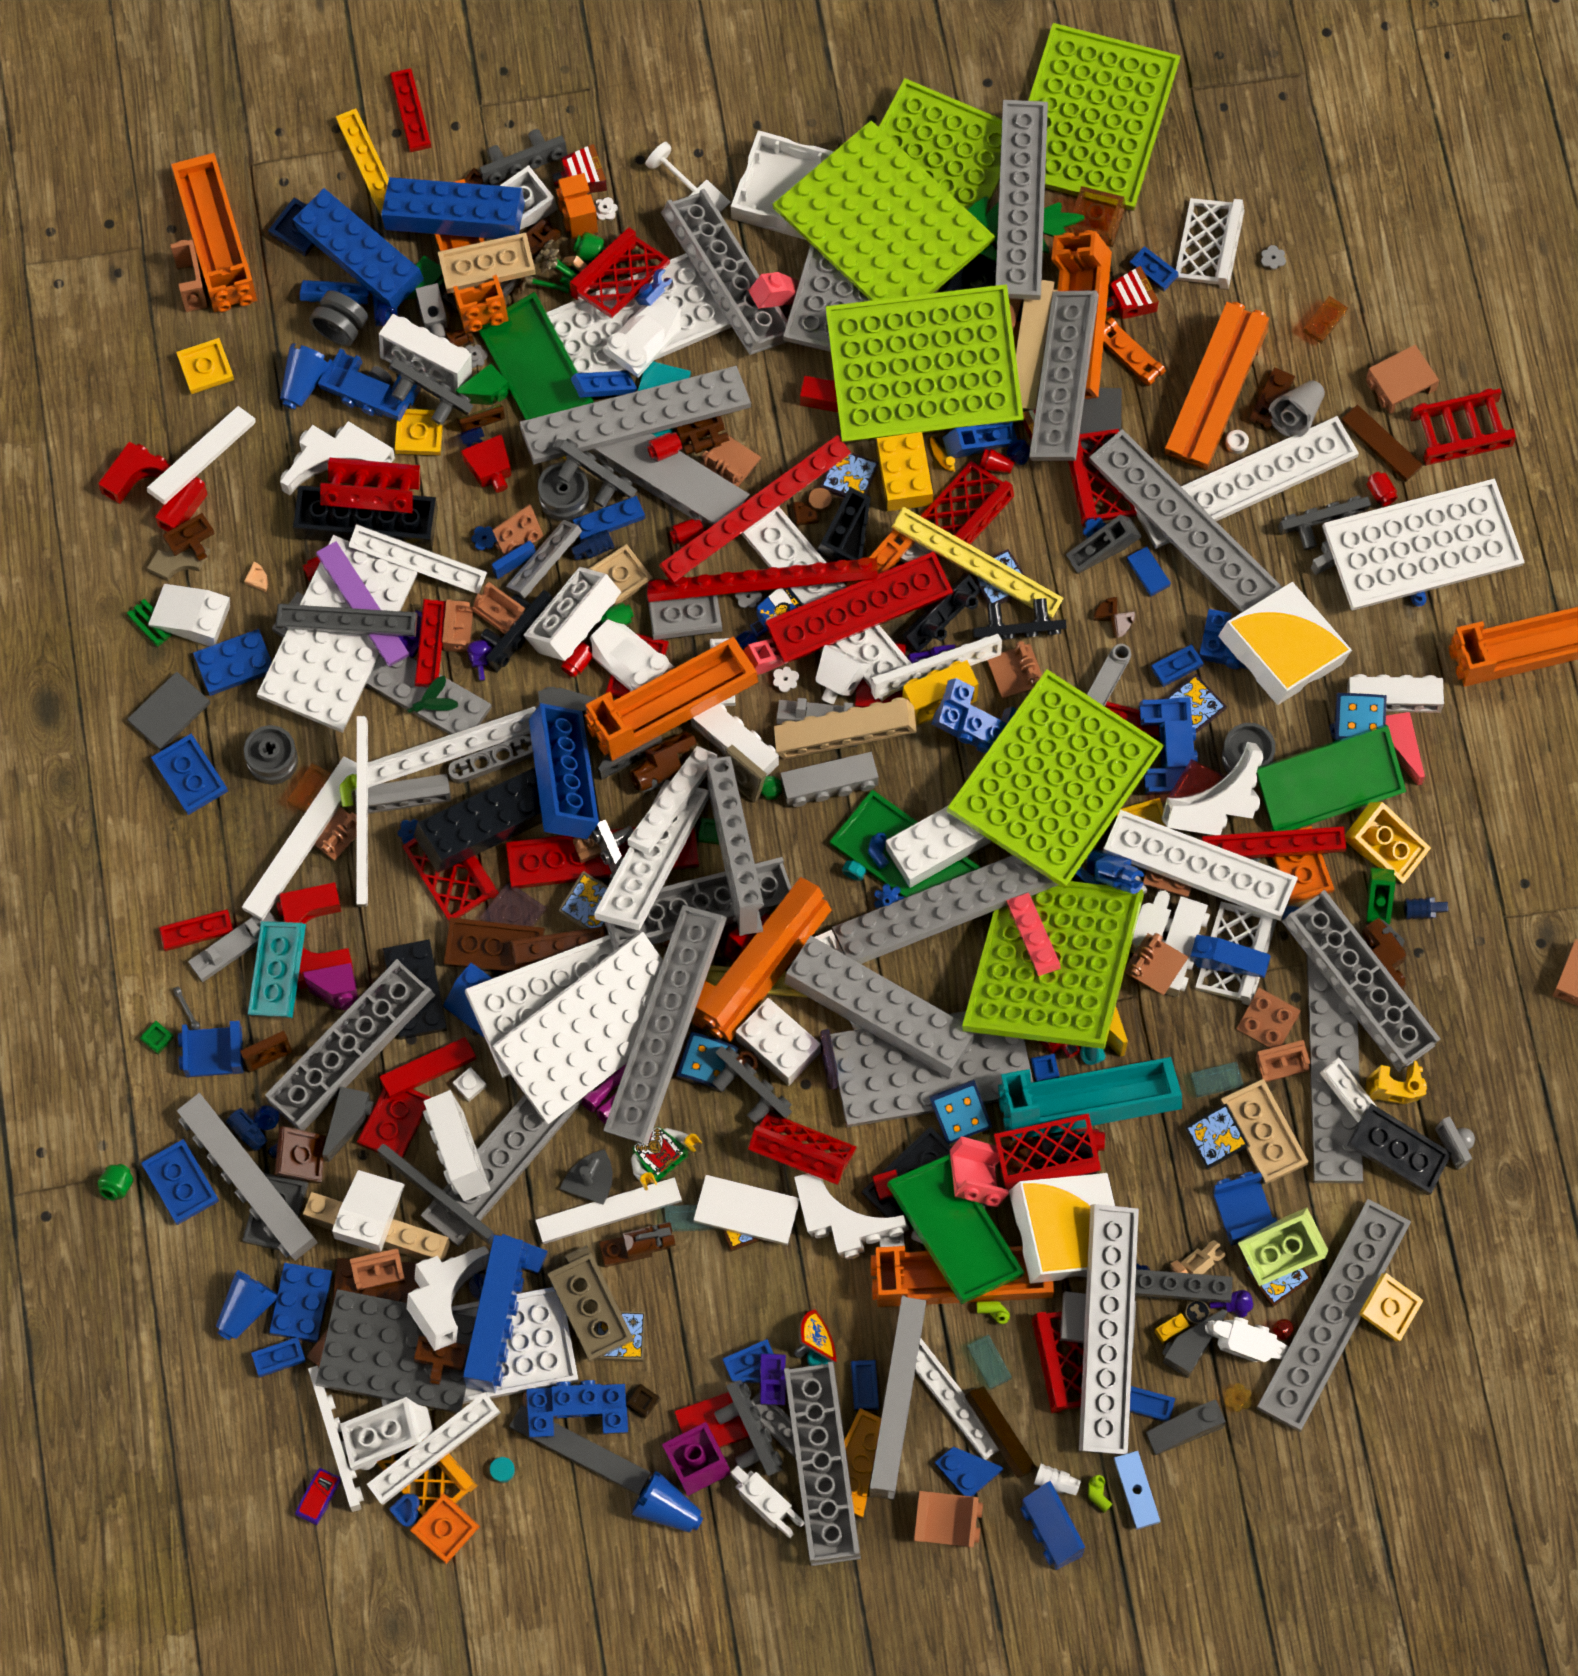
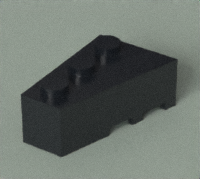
M852 487L849 488L817 550L821 556L833 562L839 560H859L862 558L871 497Z

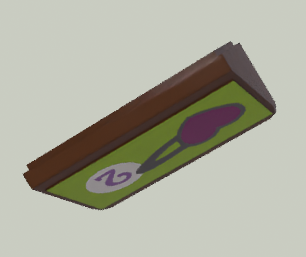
M498 404L459 417L457 420L462 433L504 420L505 413L503 406Z

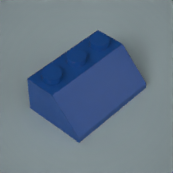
M470 963L455 981L443 1007L484 1037L465 990L493 978L473 963Z
M1051 1481L1026 1496L1022 1500L1023 1507L1020 1510L1024 1519L1031 1521L1034 1527L1032 1534L1036 1542H1042L1046 1550L1043 1554L1049 1565L1053 1564L1057 1570L1083 1557L1085 1545Z

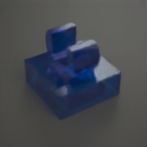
M479 426L458 434L460 443L466 444V448L471 447L473 442H483L480 438L485 436L482 427Z

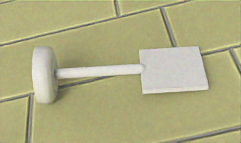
M667 142L660 144L646 160L645 165L650 169H655L663 163L693 191L689 196L699 193L701 189H705L719 212L731 203L708 180H705L696 188L666 159L671 152V146Z

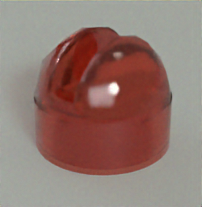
M1280 1319L1272 1325V1331L1279 1339L1285 1341L1293 1332V1324L1288 1319Z

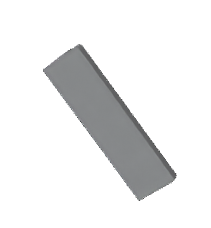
M447 774L383 783L368 788V814L451 801ZM356 788V789H355V795H356L355 800H356V807H357V788Z

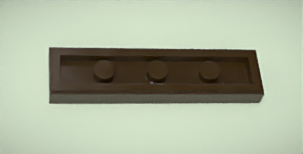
M983 1386L968 1392L965 1395L966 1400L1016 1477L1020 1478L1034 1472L1037 1469L1036 1465L986 1388Z

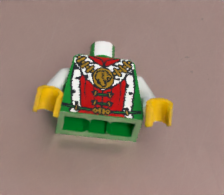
M657 1126L652 1131L648 1145L638 1142L633 1147L631 1158L633 1174L642 1183L644 1190L647 1191L649 1183L657 1185L662 1178L688 1157V1149L686 1147L694 1153L696 1149L693 1145L695 1143L702 1144V1141L696 1134L688 1135L681 1131L669 1128L662 1129Z

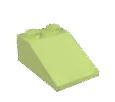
M1307 1207L1285 1216L1238 1242L1259 1286L1322 1260L1328 1253V1248Z

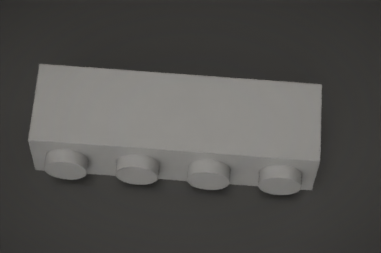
M872 752L782 772L781 785L787 807H801L807 802L814 800L822 802L835 795L847 796L856 790H872L875 786H878L879 777Z

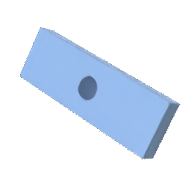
M1135 1451L1114 1457L1136 1530L1160 1523L1139 1452ZM1139 1488L1141 1493L1135 1494L1132 1489Z

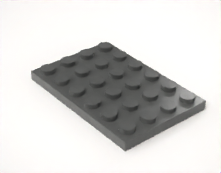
M337 1289L315 1384L320 1387L390 1401H398L407 1397L414 1403L429 1409L457 1414L462 1410L466 1392L463 1375L476 1317L452 1312L454 1321L458 1326L456 1343L467 1345L463 1371L443 1367L440 1385L431 1384L430 1376L433 1365L414 1362L419 1336H424V1334L407 1310V1303Z

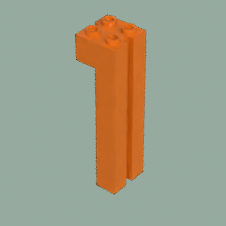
M215 153L171 164L214 313L218 311L226 312L234 304L239 303L241 306H248L257 301L253 280Z
M465 179L454 181L457 183H466ZM434 234L439 252L485 242L484 238ZM497 275L492 276L493 281L482 283L476 288L473 286L459 290L458 286L453 287V296L465 333L479 331L482 329V325L491 323V326H497L509 321L504 295Z
M1092 230L1079 233V236H1075L1073 233H1063L1062 235L1054 236L1051 258L1059 269L1058 291H1097L1099 294L1084 399H1093L1099 396L1112 251L1099 234Z
M1226 302L1165 447V455L1208 470L1253 360L1259 354L1268 332L1269 317L1264 312L1254 310L1251 313L1244 310L1245 306L1241 303Z
M1578 607L1483 629L1485 626L1483 621L1456 627L1451 645H1449L1450 657L1458 663V666L1455 667L1458 680L1462 679L1464 687L1578 660Z
M733 636L614 701L611 692H608L585 704L587 714L584 716L588 723L586 726L592 737L596 736L600 741L598 746L603 755L608 754L611 761H614L758 683L757 671Z
M800 877L762 926L763 932L757 933L718 984L714 986L707 981L704 982L692 1017L693 1019L691 1020L694 1025L700 1029L705 1027L716 1038L721 1039L723 1037L731 1042L736 1035V1030L751 1016L801 951L810 935L812 936L832 911L828 902L822 899L824 895L819 886Z
M905 1246L875 1248V1255H871L870 1266L871 1276H876V1279H872V1299L877 1300L878 1307L900 1306L902 1295L908 1298L926 1300V1305L960 1303L928 1251L905 1252ZM1023 1246L1009 1247L1025 1272L1023 1277L968 1302L1053 1298V1281L1030 1283L1022 1251Z

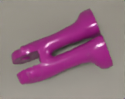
M627 1063L614 1072L597 1089L588 1092L581 1098V1104L590 1112L597 1110V1116L604 1124H606L616 1093L603 1105L600 1106V1104L616 1086L620 1085Z

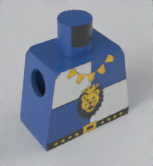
M787 588L776 589L756 608L759 620L750 625L756 637L768 631L765 624L767 620L800 607Z

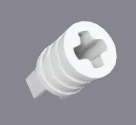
M1041 1463L1034 1485L1042 1486L1051 1481L1057 1493L1063 1494L1065 1492L1076 1495L1081 1481L1071 1477L1067 1472L1045 1466Z

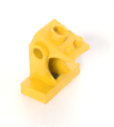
M1414 1060L1410 1066H1407L1405 1082H1398L1390 1077V1067L1381 1065L1366 1078L1365 1092L1373 1102L1377 1099L1399 1104L1418 1101L1426 1095L1427 1090L1426 1081L1421 1077L1420 1073L1423 1072V1068L1418 1066L1417 1061Z

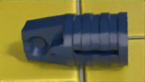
M606 529L603 532L592 535V537L581 540V544L571 549L577 561L588 557V559L596 557L598 554L600 555L615 547Z
M1425 897V899L1405 898L1406 920L1410 918H1436V913L1448 912V902H1435V897Z
M242 1108L236 1110L226 1120V1124L235 1131V1134L254 1151L264 1147L268 1140L258 1128V1125L254 1123Z

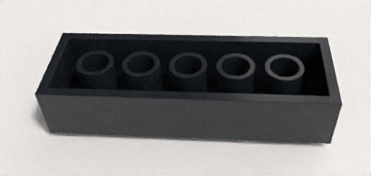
M299 486L293 530L296 539L330 542L332 536L335 535L350 542L355 526L358 524L420 548L432 550L438 506L436 497L413 495L412 513L320 505V487Z
M535 767L417 822L413 836L437 873L543 823Z

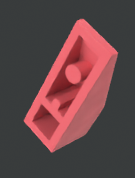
M779 272L761 274L748 291L758 309L791 305L794 302L800 281Z
M772 638L748 644L743 650L757 671V675L784 665Z
M1410 712L1387 715L1386 725L1389 726L1398 763L1417 785H1422L1425 775Z

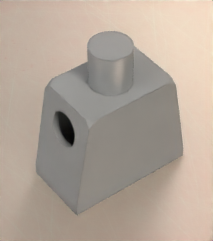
M438 283L416 288L417 303L424 328L438 337L446 338L444 329L448 327Z

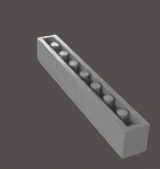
M200 1093L176 1110L181 1116L178 1121L185 1130L188 1131L191 1128L195 1133L192 1139L199 1148L202 1149L205 1146L209 1151V1154L206 1156L214 1167L219 1164L224 1170L220 1173L229 1185L233 1182L238 1188L235 1193L243 1203L246 1201L252 1206L249 1209L250 1213L257 1221L260 1219L266 1224L263 1228L271 1239L276 1237L281 1244L277 1247L286 1258L290 1255L296 1261L318 1243Z

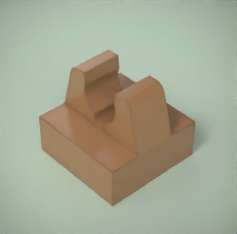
M591 835L588 839H572L581 863L601 856L600 846L594 842Z

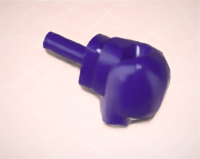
M483 640L473 641L467 647L472 667L478 668L479 681H485L483 667L488 666L486 656L493 649L492 646H488L486 641Z
M1238 1290L1232 1292L1231 1303L1211 1302L1210 1308L1226 1307L1227 1312H1234L1237 1317L1243 1318L1253 1309V1300L1249 1292Z

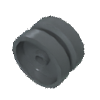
M327 291L319 302L320 307H317L310 316V323L315 330L328 340L339 345L350 346L358 335L357 330H360L366 323L368 315L364 308L350 297L340 292Z
M556 463L545 469L538 480L539 502L542 510L550 518L557 521H571L581 516L589 504L588 480L585 473L578 467L569 483L562 481L556 475L564 463Z
M1242 723L1228 732L1222 750V764L1228 774L1240 760L1247 742L1256 743L1263 753L1261 766L1273 762L1275 740L1264 726L1256 723Z
M268 725L254 730L246 739L244 745L245 760L250 773L255 779L264 784L274 785L283 783L291 778L297 769L299 760L294 740L289 732L281 727Z

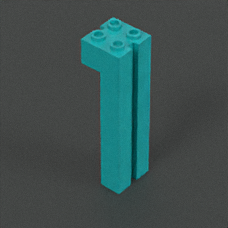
M1171 1057L1032 1083L1030 1069L1001 1074V1084H998L1000 1096L998 1102L1001 1113L1004 1112L1005 1116L1003 1118L1005 1131L1088 1113L1091 1126L1182 1109V1093ZM1076 1121L1070 1130L1087 1127L1086 1121ZM1071 1123L1062 1124V1126L1068 1128ZM1053 1126L1047 1134L1065 1130L1059 1126ZM1047 1128L1039 1129L1038 1131L1044 1134ZM1030 1131L1027 1132L1024 1138L1040 1136V1134ZM1023 1133L1016 1134L1014 1136L1020 1139Z

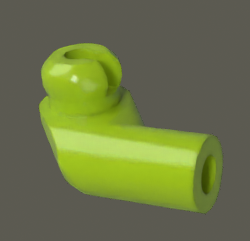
M357 774L348 775L339 786L342 807L354 805L352 792L357 788Z
M977 1301V1314L989 1313L996 1322L1002 1325L1009 1321L1010 1313L999 1301Z
M1095 1475L1088 1483V1497L1105 1513L1113 1504L1103 1495L1104 1477Z

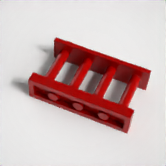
M1488 388L1477 394L1432 404L1421 403L1412 409L1411 422L1421 420L1429 445L1425 449L1423 456L1425 466L1514 445L1516 439L1514 429H1503L1495 404L1499 402L1502 393L1501 388L1495 390ZM1487 406L1494 433L1487 435L1481 433L1474 407ZM1465 411L1473 435L1472 438L1465 440L1459 438L1452 412ZM1443 415L1451 440L1450 443L1441 445L1437 442L1430 417Z
M329 457L328 482H331V484L321 483L320 505L412 513L413 491H409V489L419 490L420 465ZM341 483H348V484H354V486H351V485H340V484H341ZM364 485H371V486H377V488H374V487H363V486H364ZM386 487L400 488V490L386 489Z

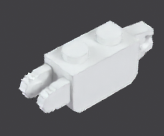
M1160 890L1156 894L1153 904L1146 903L1142 905L1130 948L1132 953H1135L1147 933L1151 935L1158 933L1162 937L1164 931L1169 933L1173 919L1169 918L1171 910L1167 908L1170 901V893L1166 892V890Z
M1234 1317V1320L1224 1321L1210 1320L1205 1325L1207 1334L1219 1338L1217 1344L1220 1350L1252 1362H1266L1271 1358L1282 1360L1288 1350L1287 1345L1276 1339L1277 1335L1269 1333V1328L1261 1325L1250 1326L1248 1325V1320Z
M738 1465L731 1472L730 1475L738 1482L735 1488L739 1491L741 1498L773 1528L777 1527L788 1538H791L794 1534L791 1528L786 1526L782 1520L788 1516L799 1527L805 1524L792 1510V1505L757 1472L753 1473L750 1471L746 1474Z

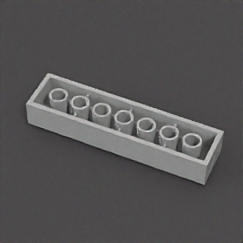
M811 935L786 973V985L948 1078L951 1077L974 1040L975 1033L963 1031V1022Z

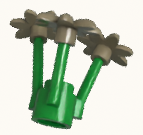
M553 239L549 240L543 249L539 251V254L535 257V262L538 263L544 257L545 261L539 266L541 273L543 274L546 269L550 270V268L558 269L563 273L559 281L563 285L533 279V276L522 277L523 280L520 283L521 294L524 291L525 284L541 285L561 290L566 294L570 290V281L578 273L557 259L556 255L559 249L552 248L548 250L552 246Z

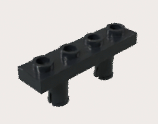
M964 573L951 586L953 594L936 601L902 634L913 652L919 653L933 638L939 641L944 640L947 636V631L944 627L965 607L972 610L978 606L979 602L976 596L981 590L970 574Z
M543 590L533 603H529L517 594L512 597L525 610L504 637L499 636L489 628L482 632L480 639L493 647L492 651L486 656L490 669L498 673L502 667L509 663L510 657L515 651L522 648L526 640L523 636L524 633L553 600L551 594Z
M1041 598L1033 599L1035 620H1032L1033 623L1005 625V623H1002L1000 602L988 603L989 624L986 625L987 627L972 628L973 638L978 637V640L995 634L1001 635L1002 640L1013 639L1015 634L1024 633L1025 637L1038 636L1039 631H1047L1048 635L1061 634V629H1067L1066 619L1054 621L1048 619L1047 599Z

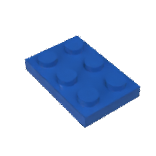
M259 629L193 653L210 696L263 677V674L268 672L272 664Z
M192 733L151 757L187 815L228 792L226 785Z
M184 1139L141 1163L176 1225L219 1202L217 1195Z
M284 1263L269 1332L270 1335L290 1339L298 1337L302 1341L318 1342L333 1276L332 1270Z

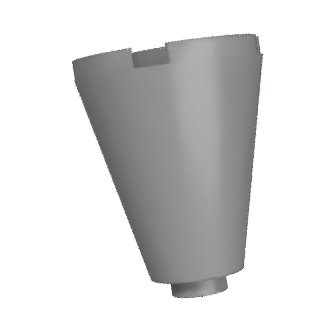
M1310 380L1276 398L1269 407L1273 426L1285 436L1298 435L1297 437L1305 435L1310 429L1324 398L1325 391L1323 386L1317 381Z

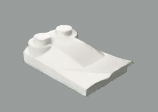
M662 295L651 306L643 305L617 333L612 334L608 338L607 344L603 347V353L639 378L681 331L680 308Z
M608 619L590 637L593 659L630 691L674 669V666L665 655L654 650L625 624L616 623Z
M407 1397L340 1424L350 1468L354 1471L358 1469L369 1470L375 1466L377 1461L410 1448L433 1433L427 1407L418 1405Z

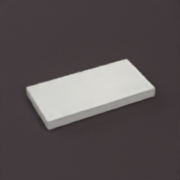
M706 1175L694 1216V1223L788 1246L800 1199Z

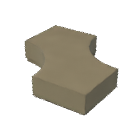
M203 546L206 551L205 553L208 557L210 554V549ZM192 548L185 550L177 556H174L172 551L158 549L147 569L148 572L170 580L174 574L182 570L192 569L200 571L207 558L199 562Z

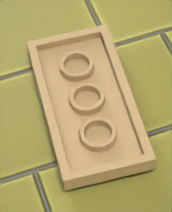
M526 233L438 252L447 294L454 293V286H458L459 290L473 286L474 288L479 287L478 285L493 281V275H497L499 282L536 274Z
M1264 1079L1221 1098V1104L1227 1103L1248 1140L1250 1147L1246 1148V1151L1258 1173L1261 1172V1179L1265 1185L1308 1165L1305 1154Z

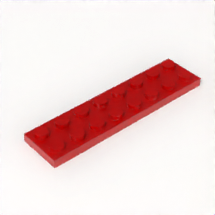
M933 551L878 574V578L865 579L771 618L765 624L785 665L821 650L825 645H833L953 594V590Z
M620 828V829H612V830H610V831H611V833L613 834V833H615V832H617V831H619V830H621V829H623V828ZM694 828L672 870L699 867ZM562 835L506 842L511 889L576 882L583 871L595 879L611 878V871L609 866L603 862L601 856L581 863L572 840L576 837ZM628 842L618 846L622 858L625 857L630 847Z

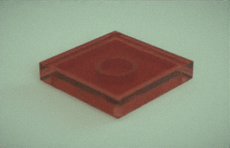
M1191 759L1168 798H1182L1199 794L1215 786L1226 776Z

